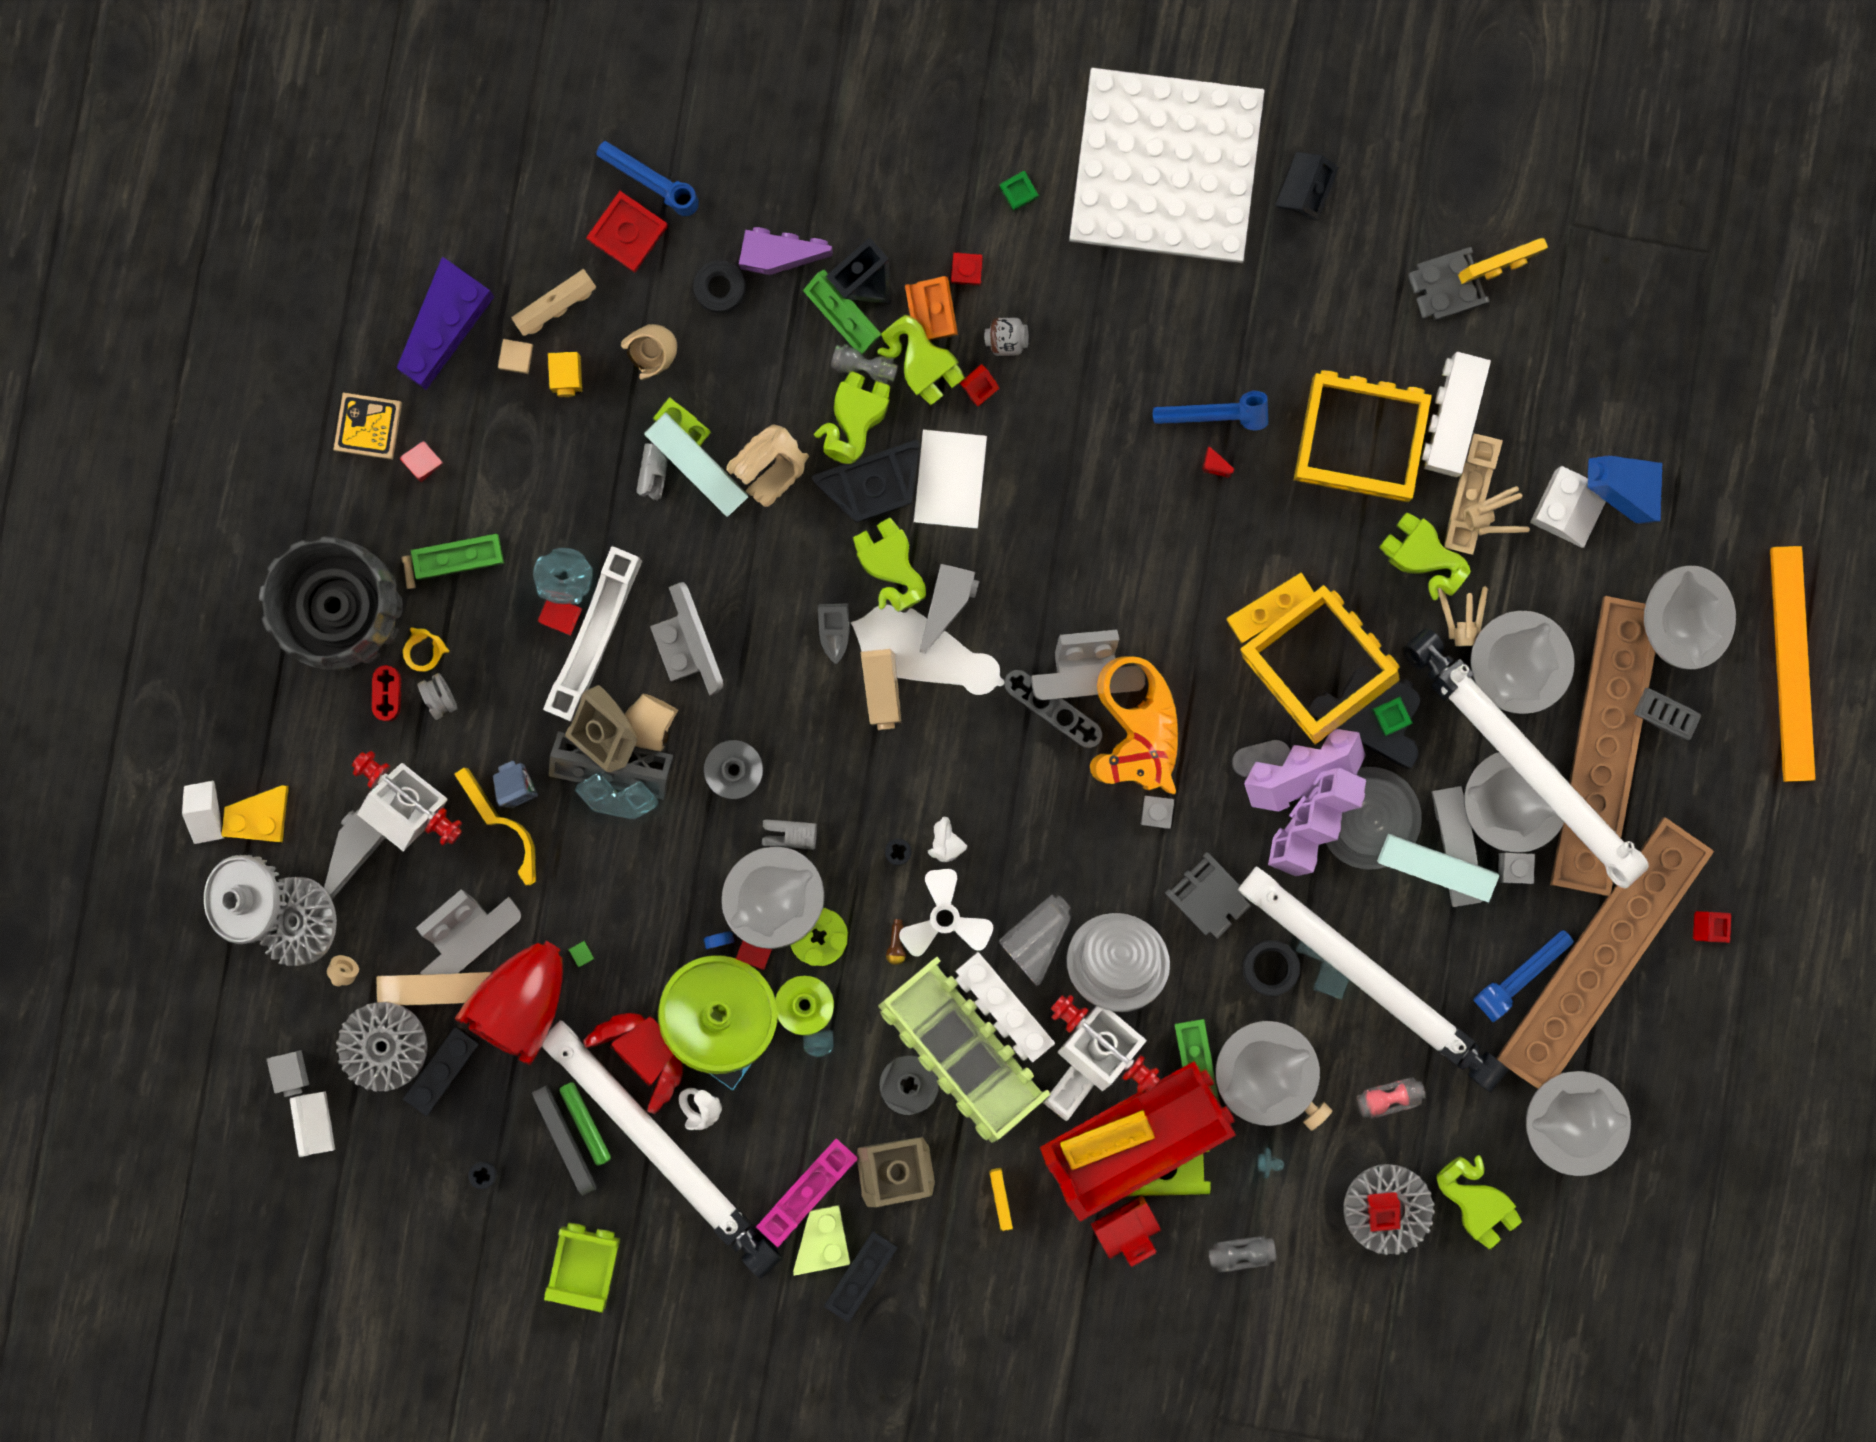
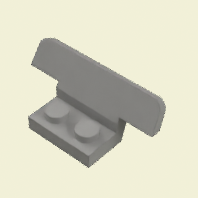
M684 582L669 587L678 611L677 617L650 626L671 682L700 671L709 696L716 694L723 688L721 674L687 585Z
M1117 630L1060 635L1055 650L1057 673L1032 675L1031 684L1034 696L1039 700L1098 695V676L1103 667L1115 659V652L1119 643ZM1139 666L1119 667L1111 677L1110 693L1141 690L1145 685V672Z
M462 889L416 927L419 933L433 943L441 953L420 974L459 973L520 920L521 912L513 900L508 897L487 914L469 894Z

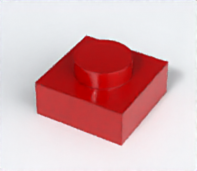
M953 253L951 284L980 286L982 255Z
M982 364L960 382V385L976 406L981 405L1000 389L989 371Z

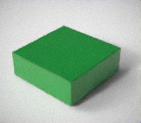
M1025 170L999 184L1013 211L1039 198Z
M1400 697L1372 709L1384 736L1412 724Z

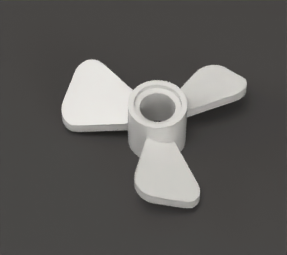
M954 870L929 871L925 876V882L937 906L932 910L929 921L907 926L900 931L899 937L904 946L913 956H920L925 952L938 932L949 933L954 930L974 950L984 949L993 931L992 923L986 919L960 917L958 910L951 905L957 882V874ZM944 909L951 911L954 916L953 923L948 927H942L936 921L937 913Z

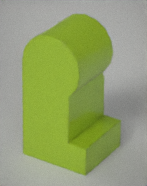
M670 397L653 418L656 422L666 412L699 446L703 444L711 433L707 427L696 420V417Z

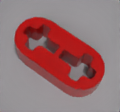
M384 665L377 668L373 673L372 712L379 720L389 722L396 719L400 714L401 676L394 667ZM385 671H389V675L394 676V681L388 684V692H385V684L379 681L380 676H385ZM385 695H388V703L394 706L393 711L388 712V716H384V712L379 711V706L385 703Z

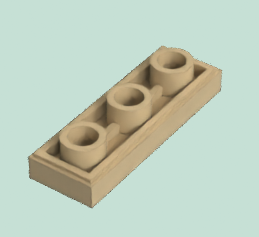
M582 269L511 318L523 336L536 333L543 327L545 322L553 317L556 318L563 315L567 311V307L576 301L587 299L596 286L585 270Z

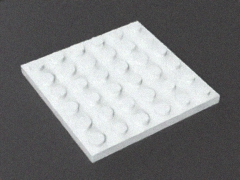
M1091 68L1069 241L1243 263L1264 89Z

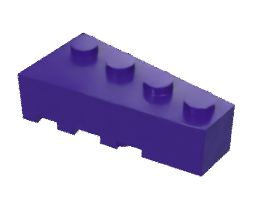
M442 256L397 369L420 387L427 390L493 300L494 295L491 291Z

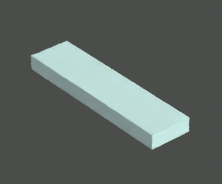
M666 412L645 431L644 435L727 517L748 498V494Z
M1390 834L1387 835L1377 860L1382 865L1489 902L1500 876L1491 870Z

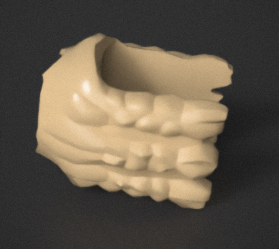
M774 424L754 436L745 445L744 449L729 461L726 469L730 474L734 473L737 475V478H740L747 485L776 457V462L773 466L765 471L746 490L749 495L753 496L764 507L773 504L776 498L780 497L790 485L794 484L797 478L801 477L804 472L805 462L809 457L808 453H802L798 449L797 441L793 439L788 430Z

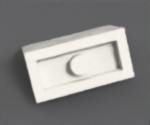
M326 1091L290 1098L299 1157L335 1150Z

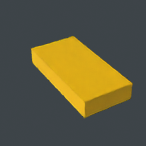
M1001 1168L991 1169L989 1172L1000 1228L1002 1231L1013 1229Z

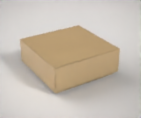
M503 339L498 368L528 374L533 345Z

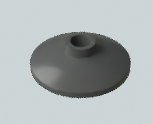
M729 740L718 744L710 751L705 760L704 775L707 784L716 794L728 799H739L748 796L758 787L763 775V764L758 752L752 746L742 741ZM734 764L740 768V772L736 776H732L729 773V767Z

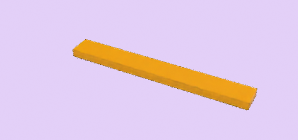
M1802 546L1770 548L1783 782L1815 780Z

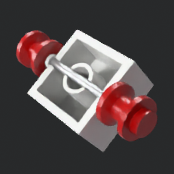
M370 751L367 754L362 752L352 763V766L355 768L352 774L356 777L363 774L369 779L368 787L374 788L367 795L357 813L359 817L402 851L424 831L428 834L433 831L441 836L439 843L443 846L448 842L451 845L455 843L463 832L460 829L462 822L459 820L451 822L446 818L447 810L443 807L448 799L403 763L387 775L386 773L390 765L388 763L379 765L375 762L374 752Z
M1069 995L1067 998L1061 996L1051 1007V1010L1055 1012L1051 1018L1054 1020L1062 1018L1067 1022L1066 1030L1069 1033L1075 1027L1077 1029L1057 1053L1102 1091L1109 1087L1122 1070L1125 1069L1127 1071L1122 1076L1124 1080L1132 1078L1136 1081L1139 1093L1144 1089L1150 1092L1160 1080L1156 1076L1159 1070L1156 1067L1149 1070L1143 1065L1144 1057L1142 1055L1135 1061L1132 1059L1147 1040L1113 1011L1096 1006L1086 1018H1083L1089 1010L1086 1007L1080 1010L1072 1004L1074 999L1072 995Z

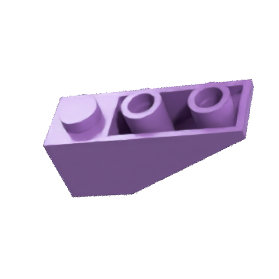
M754 227L753 231L745 230L739 266L741 270L771 275L831 257L833 250L832 246L827 245L828 242L822 239L811 238L810 242L799 240V236L795 234L782 233V236L771 235L770 230Z

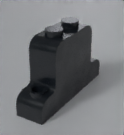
M1373 663L1372 666L1365 665L1356 669L1339 699L1323 692L1322 696L1313 699L1309 703L1306 710L1315 720L1319 721L1383 672V670L1376 663ZM1399 677L1397 683L1337 729L1358 732L1364 747L1406 770L1411 769L1418 757V749L1415 746L1417 744L1415 741L1404 736L1407 726L1384 736L1372 709L1400 697L1410 719H1412L1420 704L1419 694L1413 689L1415 685Z

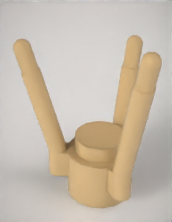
M1515 486L1477 505L1466 508L1464 516L1468 528L1471 531L1478 529L1479 535L1487 533L1529 532V527L1490 526V523L1495 520L1494 509L1522 498L1521 493L1510 496L1518 492L1519 488Z
M1486 586L1482 587L1476 622H1472L1473 595L1468 593L1466 622H1457V628H1455L1446 593L1438 588L1449 629V639H1455V646H1473L1478 634L1481 632L1488 591Z

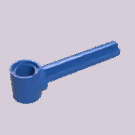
M606 141L599 145L596 152L599 158L663 196L665 204L672 207L679 215L690 216L696 212L699 200L692 186L680 181L671 182ZM688 194L691 196V200L687 204H677V199L681 195Z
M1260 391L1245 393L1240 398V403L1153 408V421L1156 424L1240 420V424L1246 429L1261 430L1269 423L1268 398L1265 393Z
M1561 930L1500 985L1491 983L1473 1001L1492 1022H1495L1513 1006L1511 998L1573 944V939L1566 931Z

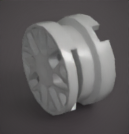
M440 673L433 675L432 680L428 682L423 680L417 683L420 694L425 704L429 707V711L434 719L437 720L443 717V713L447 711L452 713L458 710L454 697Z

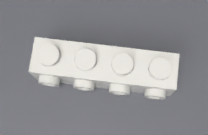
M1456 352L1452 359L1447 358L1443 369V375L1447 376L1445 386L1439 387L1435 401L1440 406L1437 415H1432L1428 432H1432L1430 444L1425 443L1421 455V460L1425 461L1423 469L1453 477H1459L1462 474L1491 360Z
M979 952L974 954L956 970L959 975L955 979L966 993L969 990L973 991L978 997L974 1003L985 1016L990 1012L995 1017L997 1022L994 1026L1004 1038L1008 1035L1012 1037L1017 1043L1012 1048L1023 1061L1029 1058L1034 1062L1055 1044Z

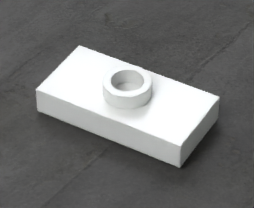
M1071 1065L1051 1091V1095L1043 1103L1067 1121L1094 1084Z

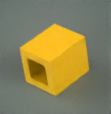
M578 352L548 353L549 386L551 391L557 393L558 397L575 396V392L582 391L581 357Z

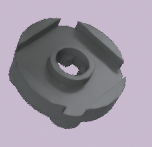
M914 1055L900 1056L887 1064L879 1082L881 1095L887 1106L903 1115L920 1113L930 1107L937 1096L939 1084L937 1083L936 1074L932 1070H926L918 1060V1056ZM909 1076L915 1078L914 1083L918 1085L917 1089H911L909 1093H905L904 1086L900 1084L902 1079L908 1080Z

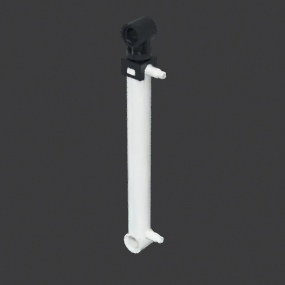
M1425 628L1405 644L1402 652L1406 660L1417 669H1423L1427 666L1431 670L1427 675L1432 680L1439 676L1431 687L1444 701L1449 698L1606 866L1608 876L1616 885L1621 888H1628L1648 870L1649 865L1643 854L1634 848L1635 846L1632 842H1623L1471 679L1474 674L1469 667L1459 659L1449 668L1454 660L1450 655L1444 658L1440 654L1444 650V645L1434 631Z
M1255 867L1238 888V891L1248 900L1264 910L1434 1047L1448 1061L1456 1064L1461 1070L1468 1067L1471 1071L1467 1075L1486 1091L1491 1093L1509 1071L1505 1065L1488 1052L1481 1056L1479 1054L1480 1047L1474 1043L1473 1039L1459 1028L1453 1026L1283 889L1264 871Z
M560 1020L549 1030L542 1047L570 1073L714 1228V1232L727 1246L733 1240H737L731 1246L732 1249L737 1252L741 1248L745 1253L741 1257L742 1261L759 1279H762L783 1259L776 1248L764 1237L758 1241L754 1237L757 1230L753 1226L746 1232L744 1231L751 1224L749 1219L730 1203L587 1048H584L578 1036L563 1021Z

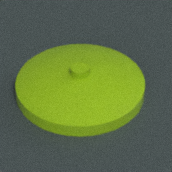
M727 956L702 957L681 967L666 984L658 1008L659 1028L667 1047L687 1066L711 1074L731 1073L749 1066L764 1053L776 1029L777 1004L768 982L749 964Z

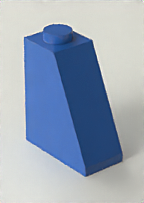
M1615 456L1589 458L1588 488L1635 523L1660 522L1662 463Z

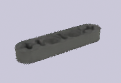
M1014 670L1006 676L1004 687L1012 697L1084 748H1093L1100 743L1102 731L1098 724L1062 698L1050 699V703L1046 708L1039 709L1033 704V691L1030 693L1027 701L1022 698L1026 694L1022 689L1018 688L1016 691H1013L1011 689L1012 682L1009 681L1012 677L1017 679L1019 676H1022L1024 678L1023 685L1030 688L1031 676L1026 672ZM1067 709L1071 711L1073 722L1070 725L1062 726L1057 722L1056 718L1060 710ZM1081 718L1084 720V723L1080 726L1085 730H1089L1091 727L1096 730L1094 736L1097 739L1096 741L1089 740L1086 743L1082 740L1084 735L1079 730H1076L1075 735L1069 731L1076 726L1078 719Z
M545 1085L533 1091L534 1100L578 1191L584 1196L596 1190V1185L550 1089Z

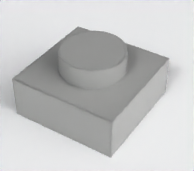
M1144 796L1141 825L1171 829L1174 799Z

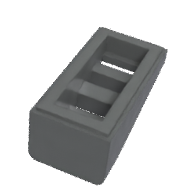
M1649 688L1644 689L1634 712V715L1676 738L1684 740L1692 738L1701 718L1700 713ZM1655 699V700H1656V704H1655V706H1654V708H1653V710H1652V713H1651V715H1650V714H1648V712H1649V709H1650V707H1651V705H1652V703H1653V700ZM1664 705H1666V707H1665V709H1664V712H1663L1661 718L1658 719L1659 716H1660V714H1661V712H1662V709H1663ZM1676 711V714H1675V716H1674V718H1673V720H1672V723H1671V725H1670V724H1669V723H1670V720H1671V718H1672L1674 712Z

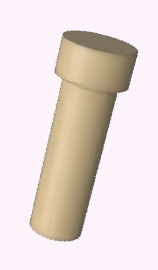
M403 556L401 558L402 563H404L406 588L413 589L415 588L412 556Z

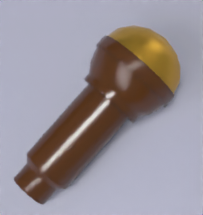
M894 919L891 945L886 952L888 962L893 965L903 963L906 957L904 946H902V941L899 937L900 931L904 928L902 925L903 920Z

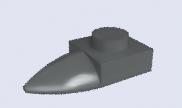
M848 603L819 604L818 621L821 644L827 656L834 663H838L846 651L850 633Z

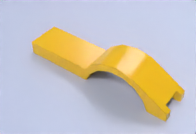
M464 767L456 772L455 776L487 825L505 824L518 832L525 847L524 862L518 870V874L526 886L535 883V846L529 832L521 824L508 818L499 817L468 768Z

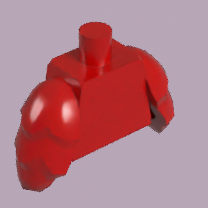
M636 1013L612 1016L609 1021L596 1025L593 1032L587 1035L583 1040L584 1048L617 1039L610 1047L649 1087L659 1076L647 1112L655 1114L664 1103L670 1101L675 1088L680 1084L683 1062L667 1047L660 1032L659 1024L651 1016L647 1019Z

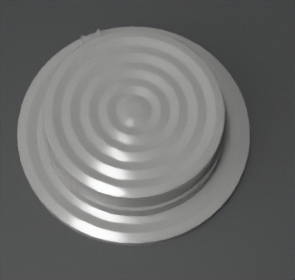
M1682 566L1663 574L1651 589L1644 610V626L1651 646L1665 662L1682 669L1703 668L1720 658L1732 640L1736 625L1735 605L1728 587L1715 573L1699 566Z
M1513 611L1493 619L1478 634L1471 652V671L1474 674V682L1498 708L1517 714L1534 713L1548 708L1563 696L1572 680L1574 653L1567 635L1553 620L1532 611Z
M1499 752L1482 761L1472 772L1467 782L1464 794L1467 819L1475 833L1484 842L1496 849L1512 853L1535 850L1551 841L1564 824V821Z
M766 847L753 851L743 857L728 874L722 891L723 913L733 932L748 944L766 949L786 947L805 937L817 923L824 904L823 882L815 866L804 855L785 847Z
M1109 913L1090 919L1077 930L1068 948L1067 969L1073 985L1089 1002L1106 1010L1126 1012L1146 1006L1161 993L1169 976L1170 959L1163 939L1148 923L1128 914Z
M1255 1022L1237 1030L1223 1045L1216 1063V1083L1225 1104L1240 1118L1258 1125H1279L1293 1120L1310 1105L1319 1085V1062L1312 1045L1299 1031L1279 1022Z
M1572 1071L1549 1079L1537 1090L1527 1110L1526 1130L1534 1152L1546 1165L1567 1175L1586 1176L1608 1168L1620 1157L1629 1140L1631 1119L1624 1097L1612 1083L1593 1073Z

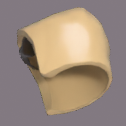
M646 325L632 332L621 342V347L627 349L629 359L642 371L639 376L641 380L649 379L666 370L674 361L677 353L675 336L670 330L661 325Z
M643 693L625 713L637 738L635 746L661 752L668 741L667 732L678 709L662 700Z

